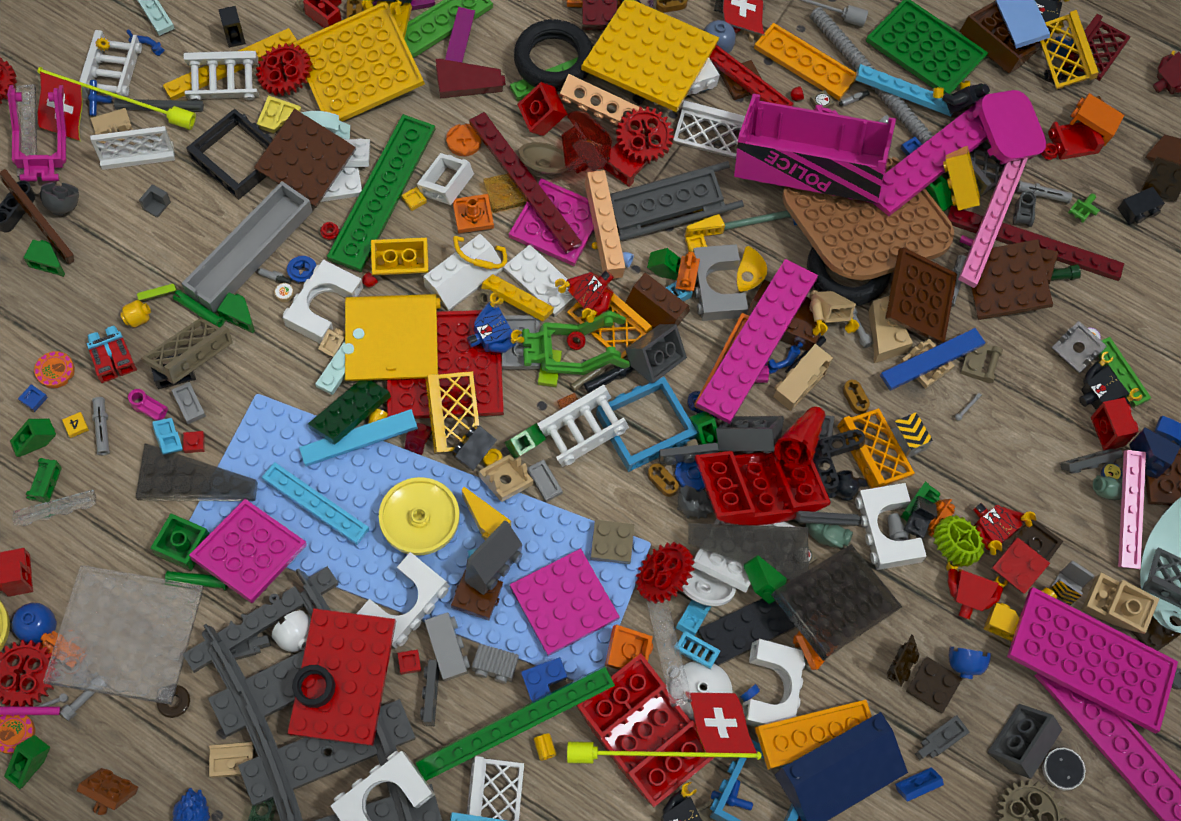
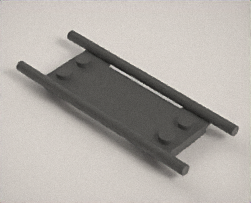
M722 162L611 193L610 197L620 233V241L744 207L742 200L729 204L724 203V198L714 172L730 168L729 162ZM700 209H703V210H704V211H700V212H697V213H693V214H690V215L682 216V217H679V218H675V219H672V220L664 221V222H661V223H657V224H654V225H650V226L641 228V226L646 225V224H650V223H653V222L661 221V220H664V219H668V218H671V217H675V216H678V215L686 214V213L693 212V211L700 210Z

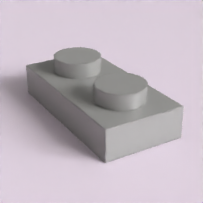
M190 382L172 389V393L187 424L206 416Z

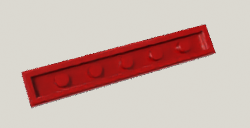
M716 45L709 57L715 67L750 94L760 95V101L793 107V102Z

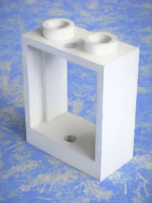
M440 153L419 180L417 186L424 197L451 205L472 178L474 172L467 160H461L452 155ZM446 168L457 171L446 187L435 184Z

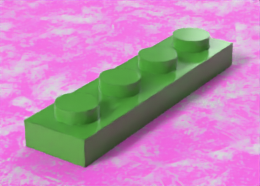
M1110 337L1101 340L1107 347L1098 355L1099 358L1102 359V354L1108 352L1104 356V360L1109 361L1113 357V361L1108 364L1106 363L1105 366L1108 365L1129 393L1133 388L1139 389L1138 392L1133 394V397H1138L1141 394L1143 396L1140 401L1132 400V407L1135 408L1149 401L1151 396Z

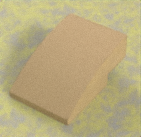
M1101 572L1095 577L1081 610L1113 625L1145 634L1159 598L1124 580L1119 582Z

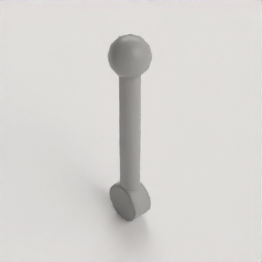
M978 393L959 414L955 415V419L960 421L965 412L982 394Z
M63 693L59 698L34 707H47L60 701L65 703L68 701V696Z

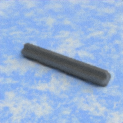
M798 511L795 517L800 523L859 526L861 524V516L858 514Z

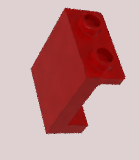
M1053 122L1048 131L1049 138L1052 139L1053 144L1058 148L1057 154L1060 160L1099 154L1105 144L1100 133L1082 122L1059 126L1058 122Z
M617 142L602 158V168L630 187L634 183V177L648 162L647 159H644L643 164H641L640 159L634 162L633 156L628 159V152L622 154L624 147L618 148L620 142ZM638 142L633 143L636 147L642 146Z

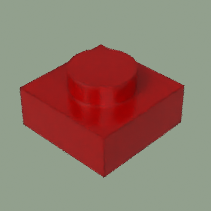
M203 431L183 432L184 453L205 452V434Z
M418 649L398 653L401 675L421 672Z

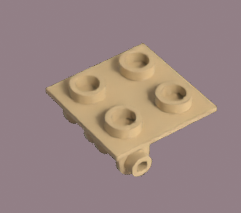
M126 108L91 118L95 135L133 130Z

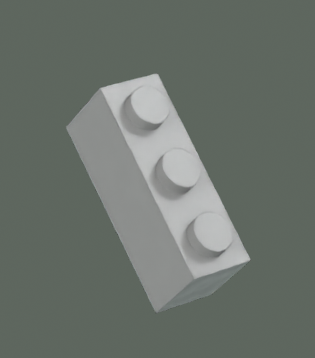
M447 612L425 620L443 680L448 681L468 674L467 668L470 667L467 655L463 656L461 648H464L461 636L457 637L455 629L458 628L455 617H451Z

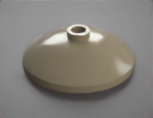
M532 142L524 144L519 149L520 160L525 166L537 173L544 175L559 174L571 167V156L565 150L555 145Z

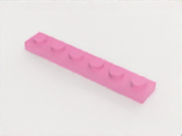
M1124 451L1118 567L1141 569L1146 452Z

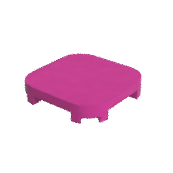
M1018 90L991 93L976 102L973 117H980L991 145L987 152L990 156L994 155L1000 160V164H1007L1010 161L1025 158L1030 160L1045 150V135L1034 108L1024 93Z

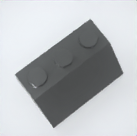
M659 324L625 349L631 367L650 383H655L687 358L677 324Z
M735 416L730 424L724 421L716 429L719 451H733V453L737 451H744L745 453H753L755 451H763V453L774 452L775 444L782 436L784 416Z
M506 520L467 559L465 582L483 595L489 589L493 590L498 579L501 576H506L510 566L513 563H518L522 557V543Z
M1019 704L988 750V754L1012 772L1031 779L1063 729L1054 715Z

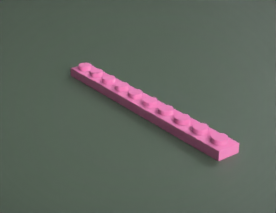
M1028 158L1010 161L1004 165L958 280L973 288L979 282Z

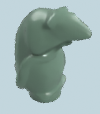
M1097 475L1093 480V489L1097 495L1104 499L1120 500L1122 498V478L1115 479L1109 476Z
M806 523L808 533L818 543L825 546L843 548L845 545L848 547L853 535L850 529H844L839 525Z

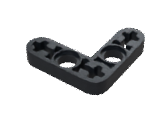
M854 429L818 441L816 448L822 450L823 457L819 458V454L815 449L813 462L827 493L836 492L840 486L831 457L862 448L865 445V434L863 431ZM857 436L859 441L856 442L853 437ZM840 441L843 443V446L834 448L832 444ZM822 463H828L830 468L821 470L819 466ZM830 475V479L833 482L832 486L828 484L826 476Z

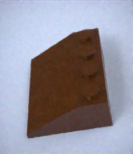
M996 1L969 15L959 31L970 41L987 51L989 58L1009 74L1022 66L1042 48L1040 41L1016 49Z
M763 281L746 315H751L769 286V281ZM809 297L805 298L780 340L795 346L801 342L803 346L800 349L809 351L817 343L821 333L817 336L813 334V329L817 326V322H814L813 312L809 308L811 303Z

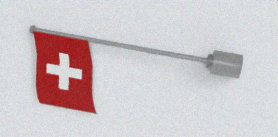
M723 0V17L725 22H728L731 26L765 36L762 24L763 0ZM800 0L842 13L841 17H843L844 22L860 27L864 26L868 15V10L851 5L841 10L812 0Z

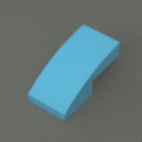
M172 418L152 422V427L163 455L183 450Z
M691 600L676 629L682 632L686 631L695 636L712 606L703 605Z

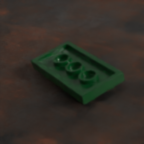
M360 380L311 420L308 426L312 431L335 445L391 397L390 392L371 380Z

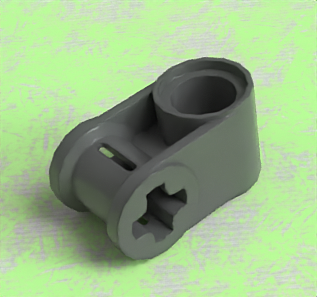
M1024 191L1015 204L1013 224L1021 223L1032 227L1035 220L1036 204L1034 193Z

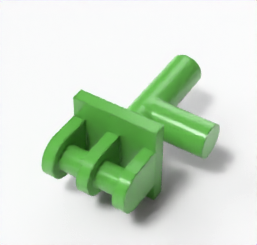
M1090 194L1084 202L1078 199L1068 214L1072 213L1075 215L1074 218L1081 219L1082 223L1085 222L1090 213L1096 216L1100 211L1092 205L1096 195Z

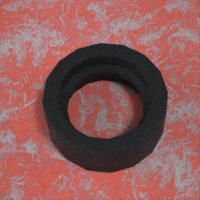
M309 665L296 673L293 679L292 690L294 696L301 704L309 708H318L324 706L332 699L336 684L333 676L326 668L319 665ZM311 674H319L326 681L324 694L316 699L305 697L301 689L304 679Z

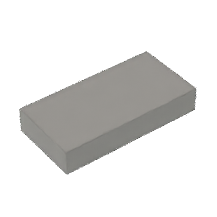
M544 460L527 468L528 474L534 480V484L545 502L563 494L561 487Z

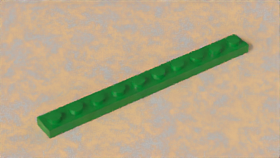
M604 665L416 760L415 763L422 777L427 781L615 686Z

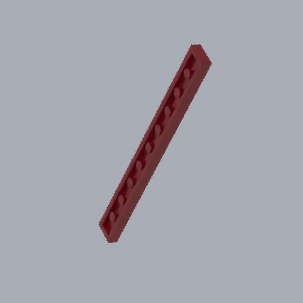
M483 112L469 119L472 128L564 252L567 254L582 246V241L487 114Z
M951 205L947 217L953 226L977 234L984 216L964 209L958 210L957 207ZM1003 222L995 239L1008 245L1038 239L1040 248L1058 251L1057 261L1068 265L1078 264L1080 269L1119 281L1122 275L1123 262Z

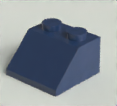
M1145 427L1129 444L1132 451L1146 452L1145 474L1156 479L1172 465L1181 447Z

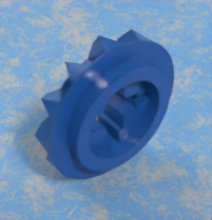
M298 256L289 262L287 273L291 280L299 284V282H305L311 278L317 265L308 256ZM305 265L306 271H303V273H301L300 275L298 269H302V267Z

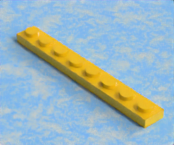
M287 28L239 51H256L258 61H262L261 55L267 56L266 50L271 52L272 46L277 49L278 44L284 47V44L287 43L290 47L297 39L291 30ZM225 64L216 67L217 81L227 77V66ZM236 64L234 66V73L245 69V65ZM205 65L198 69L199 89L209 85V66ZM191 72L163 84V88L170 100L179 99L185 96V91L192 90Z

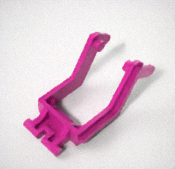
M9 85L7 95L12 126V162L17 168H24V174H20V181L35 182L38 181V177H41L42 181H59V174H55V168H63V164L66 162L63 85H59V89L54 88L53 92H48L49 102H54L58 130L57 152L53 155H25L21 152V125L18 102H22V92H16L14 85Z

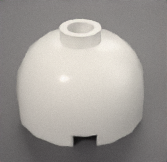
M294 611L284 617L286 620L282 624L278 622L272 631V638L277 645L288 652L305 650L311 623L310 617L304 611Z

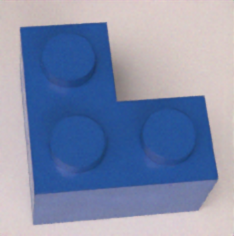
M560 657L521 672L532 702L551 693L550 685L568 679Z

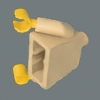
M814 290L810 293L809 299L811 303L809 308L813 312L814 322H817V326L813 329L815 336L819 333L823 336L828 330L827 325L822 323V321L825 323L848 321L849 323L845 326L847 333L855 332L859 328V323L853 320V311L856 305L854 302L833 291L818 292Z

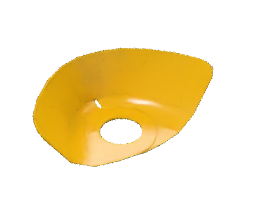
M750 246L745 247L737 272V286L740 292L748 291L758 286L767 275L766 262ZM744 272L752 273L753 280L750 282L744 281L742 274Z

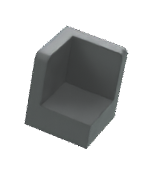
M153 184L139 199L142 209L155 217H159L171 203L168 193Z

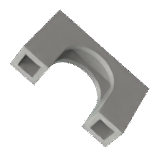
M737 244L694 248L693 253H695L696 258L700 259L696 277L695 298L699 299L697 312L698 315L701 314L702 321L739 318L741 313L746 314L748 311L746 293L720 294L712 290L706 281L707 276L715 271L738 269L740 258Z

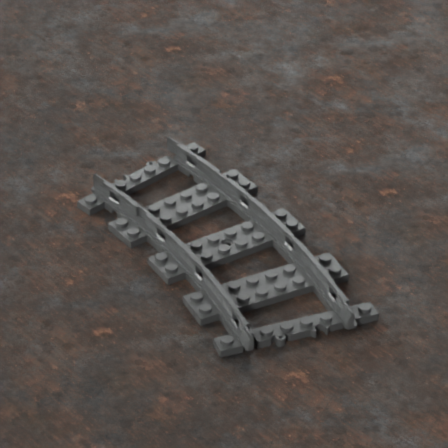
M328 566L309 578L304 571H301L299 568L296 569V574L304 585V591L300 593L294 586L283 593L282 599L279 598L278 594H271L269 597L271 605L264 604L248 615L241 614L243 619L241 625H235L233 621H230L229 626L218 633L212 626L203 625L205 630L202 632V636L205 641L183 653V657L193 673L213 662L227 689L209 697L208 700L226 737L247 728L258 757L238 765L252 806L254 807L274 798L280 821H303L293 790L374 756H377L379 764L382 766L388 762V756L397 751L396 747L416 739L399 699L380 707L373 746L305 737L281 748L277 747L265 717L294 703L293 679L296 673L301 670L305 650L247 679L233 657L231 650L284 619L287 614L297 611L303 606L311 618L313 608L315 609V607L317 609L330 610L322 595L339 584ZM326 749H331L332 754L326 756L324 755V751ZM386 782L390 797L366 804V811L371 821H442L435 795L419 808H415L402 789L393 782ZM429 784V787L434 792L432 784ZM334 814L315 821H340V819Z

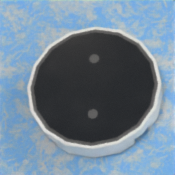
M1056 748L1049 752L1042 764L1043 775L1047 782L1062 791L1076 788L1085 778L1084 762L1077 753L1067 748Z

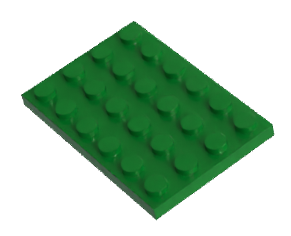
M903 0L866 38L868 44L930 87L944 88L943 94H952L988 54L987 51L912 0Z

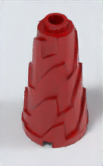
M814 406L808 409L776 442L774 452L779 461L781 459L785 461L784 466L794 470H801L807 468L812 462L820 439L821 427L826 416L822 408Z

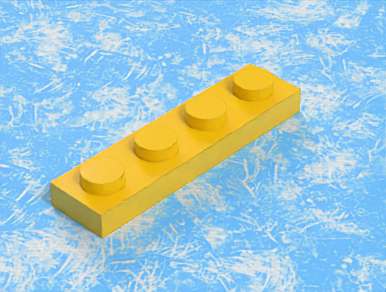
M493 274L482 282L481 288L483 290L490 289L493 293H499L498 298H503L505 302L542 322L553 313V306Z

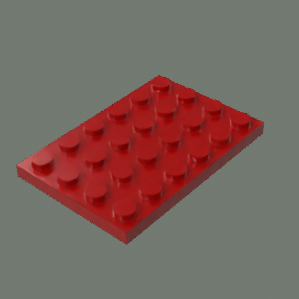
M313 608L301 669L309 665H319L326 668L334 678L336 684L335 693L327 704L318 708H309L301 704L295 697L288 729L289 735L367 746L374 745L396 619ZM319 674L307 676L302 683V693L309 699H316L324 694L326 681L323 676Z

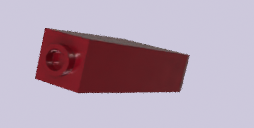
M436 59L440 99L498 93L503 91V86H506L505 75H501V69Z

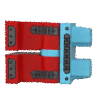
M115 326L105 329L107 336L100 338L98 332L89 334V343H86L97 377L101 383L118 378L116 369L120 376L137 371L125 339Z

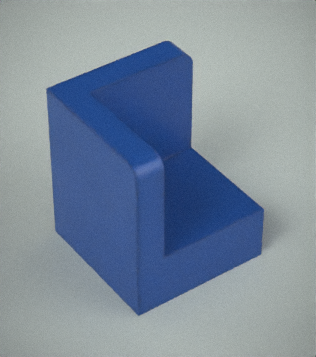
M1060 36L1055 38V40L1059 42L1062 39V37ZM1073 38L1070 41L1064 39L1062 43L1071 47L1074 40ZM1053 43L1049 51L1055 52L1058 45ZM1060 46L1056 54L1065 57L1069 50Z

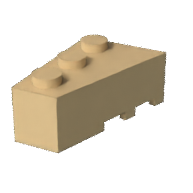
M889 296L874 300L868 311L870 330L874 342L872 344L874 363L906 354L913 344L905 327L885 319Z
M815 344L802 357L797 366L788 372L784 381L781 380L775 386L774 398L788 410L792 411L826 375L833 357Z

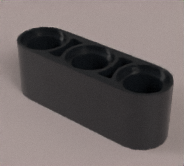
M24 180L17 182L33 203L36 195L30 184ZM10 192L0 204V231L4 233L12 231L26 213Z

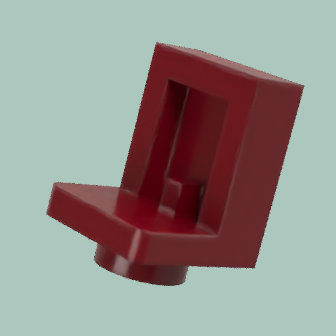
M416 422L418 429L407 433L404 449L422 455L432 430L431 427Z

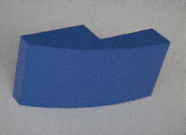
M1160 416L1155 432L1170 441L1174 440L1181 446V423L1168 417Z

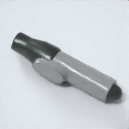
M868 90L858 92L840 100L839 106L844 107L870 95Z
M263 268L257 269V273L261 276L279 283L291 284L292 280L283 276L281 272H272Z

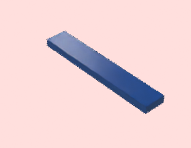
M974 328L882 372L880 377L891 391L984 346L986 342L977 329Z

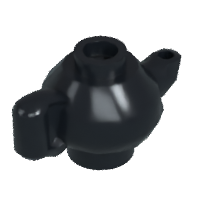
M843 470L837 472L840 484L839 489L834 493L827 494L829 498H834L838 495L841 497V500H852L859 488L866 487L868 484L864 478L853 477L852 471ZM830 481L828 484L832 486L833 482Z

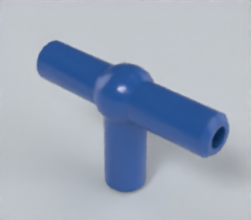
M90 80V85L97 87V81ZM90 89V94L88 95L89 115H97V102L111 103L112 97L97 95V91Z
M736 780L726 801L727 805L752 810L753 802L737 798L741 782ZM712 791L711 799H718L721 793Z

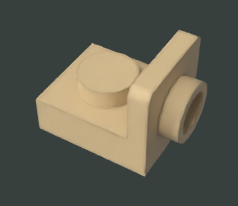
M335 328V330L328 329L318 349L334 357L345 341V331L339 328Z

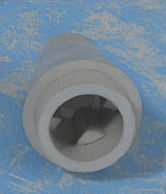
M899 514L889 515L887 518L890 539L894 541L908 540L909 533L904 531L905 525Z

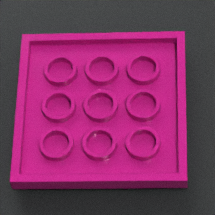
M541 178L538 184L582 241V246L566 254L528 202L509 232V238L527 246L531 245L540 252L575 266L594 232L588 198Z
M244 499L189 554V557L243 598L253 603L307 546V543L251 502Z
M581 548L510 584L513 594L547 656L620 618Z

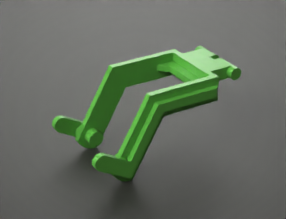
M609 310L594 317V321L591 323L586 321L580 325L545 322L537 333H530L529 329H523V346L529 347L523 349L524 366H531L532 363H541L542 371L548 373L585 375L609 363L621 368L630 367V362L622 359L621 353L615 347H607L606 352L583 363L556 362L553 359L551 340L552 334L569 335L574 331H579L585 336L601 327H611L614 325L613 322L624 324L626 323V318Z

